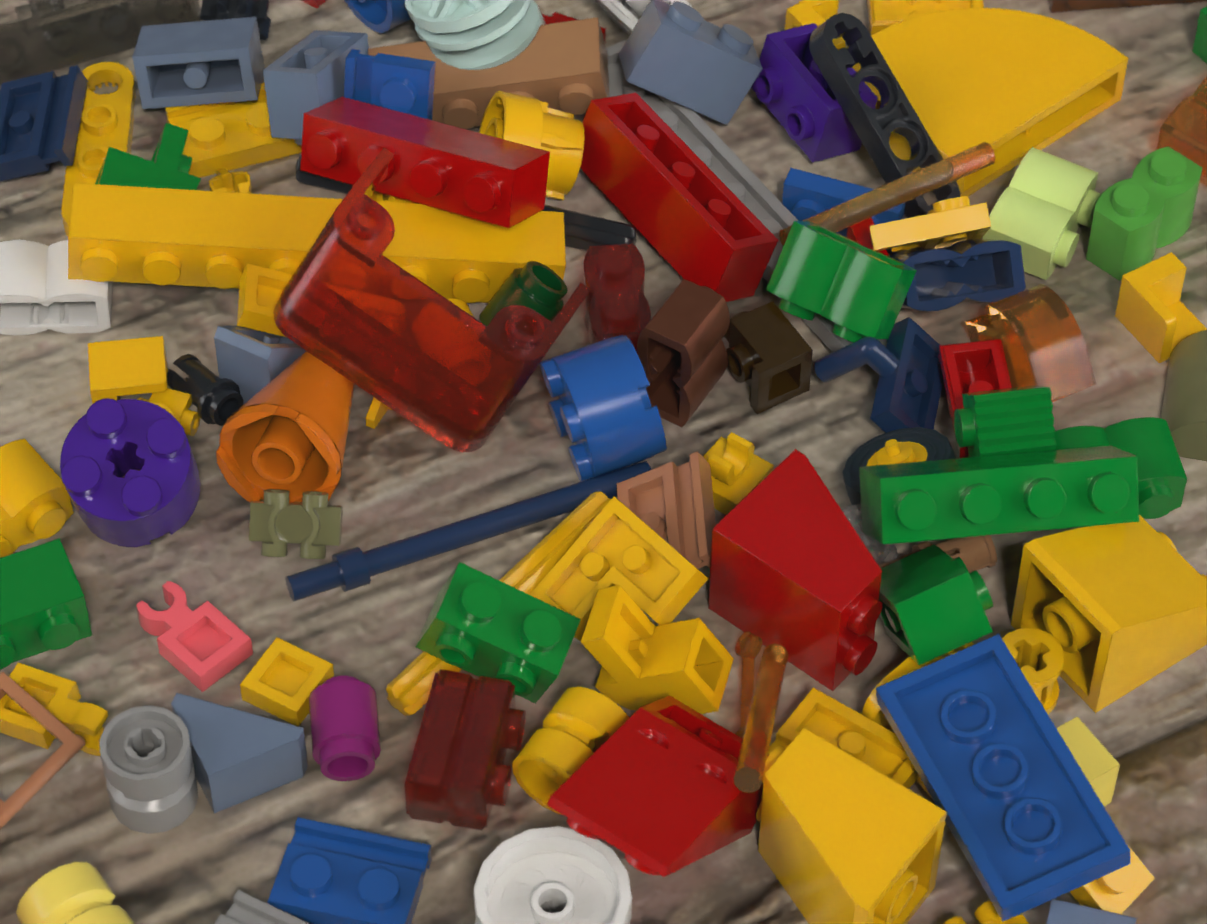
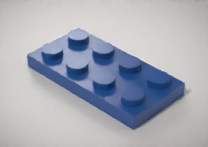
M999 634L876 688L878 705L934 803L947 812L946 824L1003 922L1130 864L1131 850Z

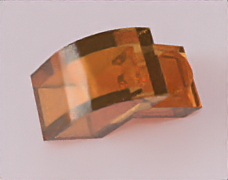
M1043 284L997 302H991L985 306L986 314L965 322L971 342L1002 340L1012 388L1031 385L1049 386L1052 393L1051 402L1096 385L1086 344L1073 314L1060 296Z

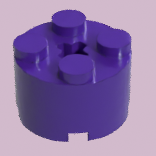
M106 398L98 400L76 422L64 441L60 457V471L63 484L81 519L90 531L102 540L123 547L151 544L150 540L161 537L168 532L172 535L182 528L193 514L199 500L201 488L197 463L184 428L169 412L160 406L136 399L114 400Z

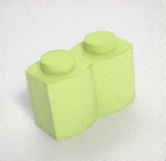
M1032 147L1019 164L1009 187L1005 189L989 215L991 228L982 239L1009 241L1021 245L1024 272L1047 280L1057 265L1066 268L1070 263L1079 241V234L1076 233L1081 225L1086 227L1092 225L1095 205L1101 193L1095 191L1098 172Z

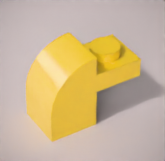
M620 585L598 589L581 640L586 649L602 665L595 687L615 703L627 709L637 711L641 706L670 695L700 714L719 711L734 658L700 618L655 626Z

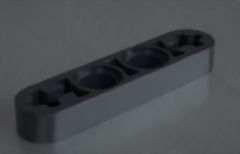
M846 13L835 14L813 30L809 39L812 57L891 193L906 197L905 216L911 218L926 215L928 211L933 210V204L928 205L923 197L924 194L930 191L936 195V202L961 197L956 180L864 24L858 18ZM842 37L847 47L837 50L832 40ZM859 62L862 68L853 75H850L847 69ZM861 81L871 83L879 91L881 96L879 109L867 106L861 99L859 94ZM892 132L899 133L909 142L911 148L909 161L901 160L892 152L889 145V137ZM920 166L923 173L911 179L908 173Z

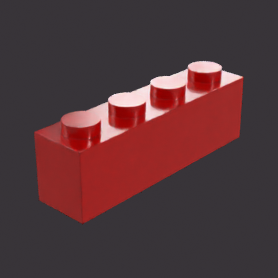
M636 92L591 100L582 122L584 127V150L580 169L588 176L589 180L622 212L625 219L637 228L657 250L658 254L683 279L699 286L713 289L719 295H722L726 302L754 296L779 240Z
M342 96L304 113L300 170L511 228L545 209L550 152Z

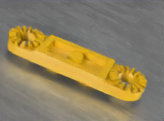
M99 62L82 70L88 82L73 165L66 166L61 207L63 225L67 236L69 235L73 183L95 184L109 147L131 154L136 98L135 83L132 72L126 66L116 62ZM109 82H111L112 87L118 86V90L109 94L94 92L96 85L98 88L102 87L101 83H105V87L109 86Z

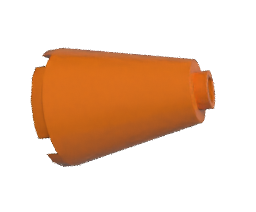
M313 349L303 353L235 411L224 423L219 435L220 446L216 451L217 464L227 483L246 501L263 500L264 490L267 489L288 490L290 492L289 503L302 502V493L307 491L328 493L329 501L340 482L355 385L353 370L341 356L324 349Z

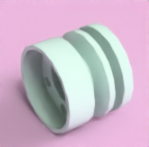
M405 0L406 10L415 23V30L418 36L423 41H426L430 50L438 59L460 69H487L512 60L529 46L540 25H545L539 7L533 0Z

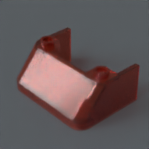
M383 148L337 206L284 287L274 307V320L278 329L288 339L443 445L459 452L476 451L488 441L591 289L580 283L553 323L535 310L521 305H511L502 308L488 326L475 319L382 255L391 243L395 232L394 222L388 211L371 199L394 156L393 153Z

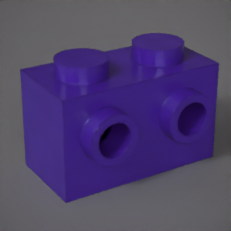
M815 23L767 34L759 58L762 70L751 86L758 99L767 106L785 128L789 137L798 144L812 163L858 151L862 145V141L810 52L809 39L813 30L818 27ZM852 67L847 69L850 75L856 72ZM861 81L859 85L861 99L867 106L875 108L878 97L864 81Z

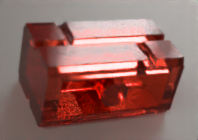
M442 669L438 673L435 672L404 783L406 814H409L412 819L441 824L444 821H449L452 826L482 831L485 827L487 828L492 806H505L510 789L512 769L511 766L503 764L507 749L519 751L526 721V711L516 709L515 685L509 680L484 676L473 679L470 674Z

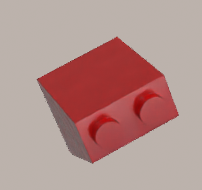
M795 449L712 528L709 609L831 691H834L850 673L857 676L868 667L878 648V643L874 640L876 621L882 610V602L879 601L882 570L806 455Z

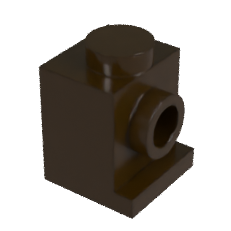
M773 301L754 310L740 312L730 319L729 328L724 335L725 339L729 342V348L726 349L727 365L737 381L741 383L746 382L751 388L750 406L756 414L810 390L813 349Z

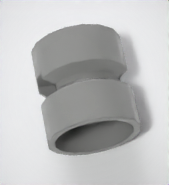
M152 705L133 707L116 715L105 726L99 740L100 756L113 813L118 821L129 829L147 834L166 832L181 825L193 813L198 800L197 780L192 759L189 731L179 716L170 710Z

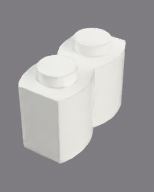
M21 239L0 242V334L31 335L48 329L67 334L96 333L111 328L113 282L68 279V240L56 242L49 246Z

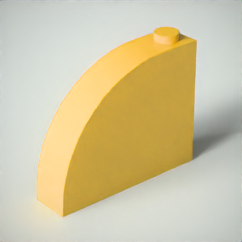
M960 8L931 12L893 24L871 36L956 180L961 197L970 196L1019 165L1032 147L1039 150L1046 148L1120 101L1128 58L1085 30L1043 15L1001 8ZM859 62L852 66L856 72L862 68ZM865 82L878 97L874 109H879L881 105L879 91L871 83ZM892 132L889 137V145L892 152L901 160L909 161L911 157L909 142L899 133ZM920 166L911 171L916 176L923 173Z

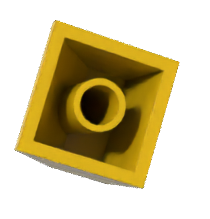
M1140 515L1139 522L1085 526L1035 538L1024 544L1011 626L1015 630L1020 628L1041 629L1059 641L1064 651V664L1060 677L1097 713L1207 645V576L1199 574L1177 552L1171 539L1164 533L1156 531Z
M806 728L799 732L787 748L779 745L770 753L759 774V781L763 783V794L756 813V819L760 821L758 852L808 924H907L935 888L947 812Z

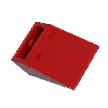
M669 695L641 706L550 796L547 806L567 817V824L577 833L592 839H603L624 852L626 861L637 870L650 875L666 877L752 832L757 821L756 813L763 794V783L759 781V774L769 754Z

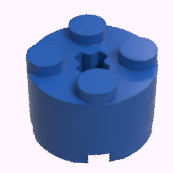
M626 335L610 337L540 362V369L550 396L552 398L559 397V399L548 403L557 432L561 438L569 436L572 443L576 442L575 445L569 446V453L576 474L581 482L652 458L654 455L667 450L665 433L657 406H651L646 387L650 386L638 354Z

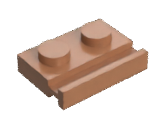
M698 451L689 454L690 461L682 465L676 466L672 461L617 483L619 501L626 505L696 568L708 566L711 569L712 528L716 526L710 464Z

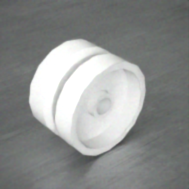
M561 826L528 829L503 841L482 863L474 885L475 924H630L632 918V895L628 871L614 850L598 839L585 837L573 829Z

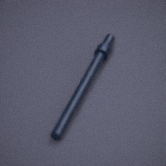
M644 461L364 552L359 547H355L332 555L333 562L286 576L287 589L291 599L297 601L337 587H341L344 592L370 584L371 576L572 512L593 492L602 491L611 499L614 496L618 497L617 483L652 469L648 462Z

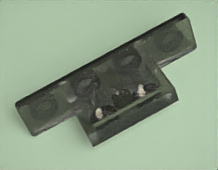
M28 0L29 3L15 7L18 19L0 24V86L4 82L50 72L135 48L142 26L203 21L199 18L201 10L199 0Z

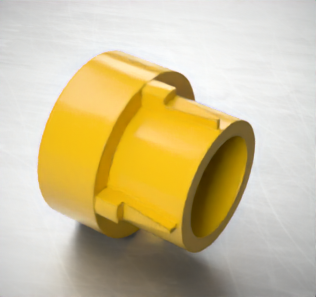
M497 91L486 107L479 133L549 151L546 198L564 200V196L574 186L581 166L584 150V127L582 122L574 119V114L548 108L547 102L539 101L536 98Z

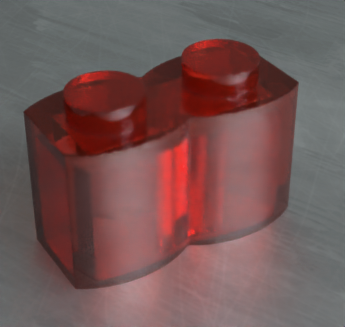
M634 244L590 246L584 258V323L589 333V345L610 337L626 335L638 354V337L651 320L650 306L645 297V264L643 257Z

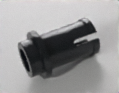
M192 354L182 355L173 362L189 378L183 379L170 368L167 372V385L173 390L191 394L192 404L197 407L198 416L207 424L224 425L226 420L243 405V397L240 395L239 386L232 379H220Z

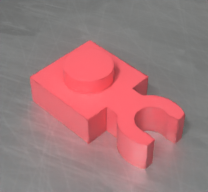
M167 581L162 585L165 602L170 608L156 611L150 608L144 601L136 604L141 627L147 633L159 636L157 638L159 654L202 692L253 655L252 641L247 634L208 600L192 611L188 608L184 590L174 582Z

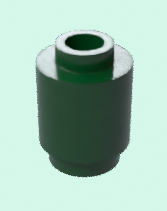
M529 261L524 268L514 269L480 313V321L484 327L483 335L493 347L507 354H511L513 351L518 353L529 352L564 307L562 299L568 291L564 281L552 269L536 261Z

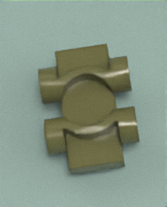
M267 489L264 490L263 501L250 502L249 541L262 542L261 555L285 557L287 556V544L297 543L300 544L301 558L324 559L326 558V545L339 546L341 544L343 509L340 505H328V493L303 492L302 502L289 503L290 492L288 490Z

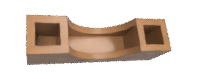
M598 17L540 25L532 42L518 56L499 66L480 70L460 69L442 62L433 54L426 41L368 49V55L371 56L382 53L435 61L432 120L463 129H470L481 125L486 107L497 91L536 98L539 101L547 102L548 108L574 115L586 113L591 100L610 97L608 53Z

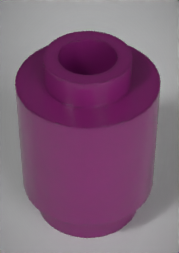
M332 677L315 688L309 696L312 754L314 760L320 765L322 774L327 778L336 781H354L368 776L374 770L375 760L381 752L376 692L370 685L355 677Z

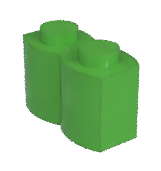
M1170 147L1160 148L1145 156L1135 167L1132 178L1113 184L1098 198L1094 209L1086 260L1120 281L1122 280V275L1151 262L1157 248L1170 245L1181 238L1192 222L1202 167Z

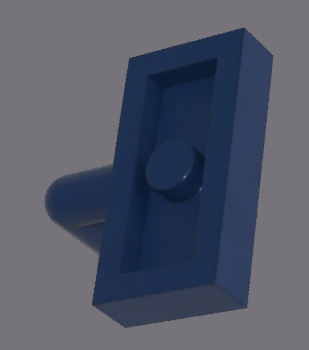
M910 317L894 324L886 347L874 337H864L815 361V372L823 382L832 381L866 364L880 375L870 419L883 432L887 433L896 429L913 427L934 429L943 386V376L939 361L940 344Z

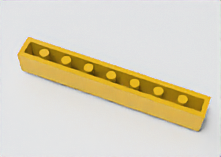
M73 183L68 235V279L239 289L240 278L248 263L384 297L428 300L455 298L467 303H489L514 269L524 268L529 261L544 264L564 280L566 268L564 212L540 211L511 228H506L420 203Z

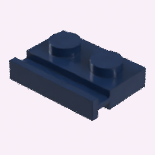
M78 65L69 67L68 74L57 76L54 71L1 83L0 182L48 171L50 163L61 161L64 167L73 165L88 82Z

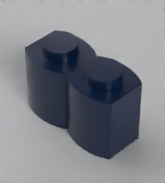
M968 239L957 242L946 249L916 247L899 251L889 256L917 270L902 308L920 311H939L953 307L964 299L979 302H999L1010 299L1026 289L1021 245L1009 241Z

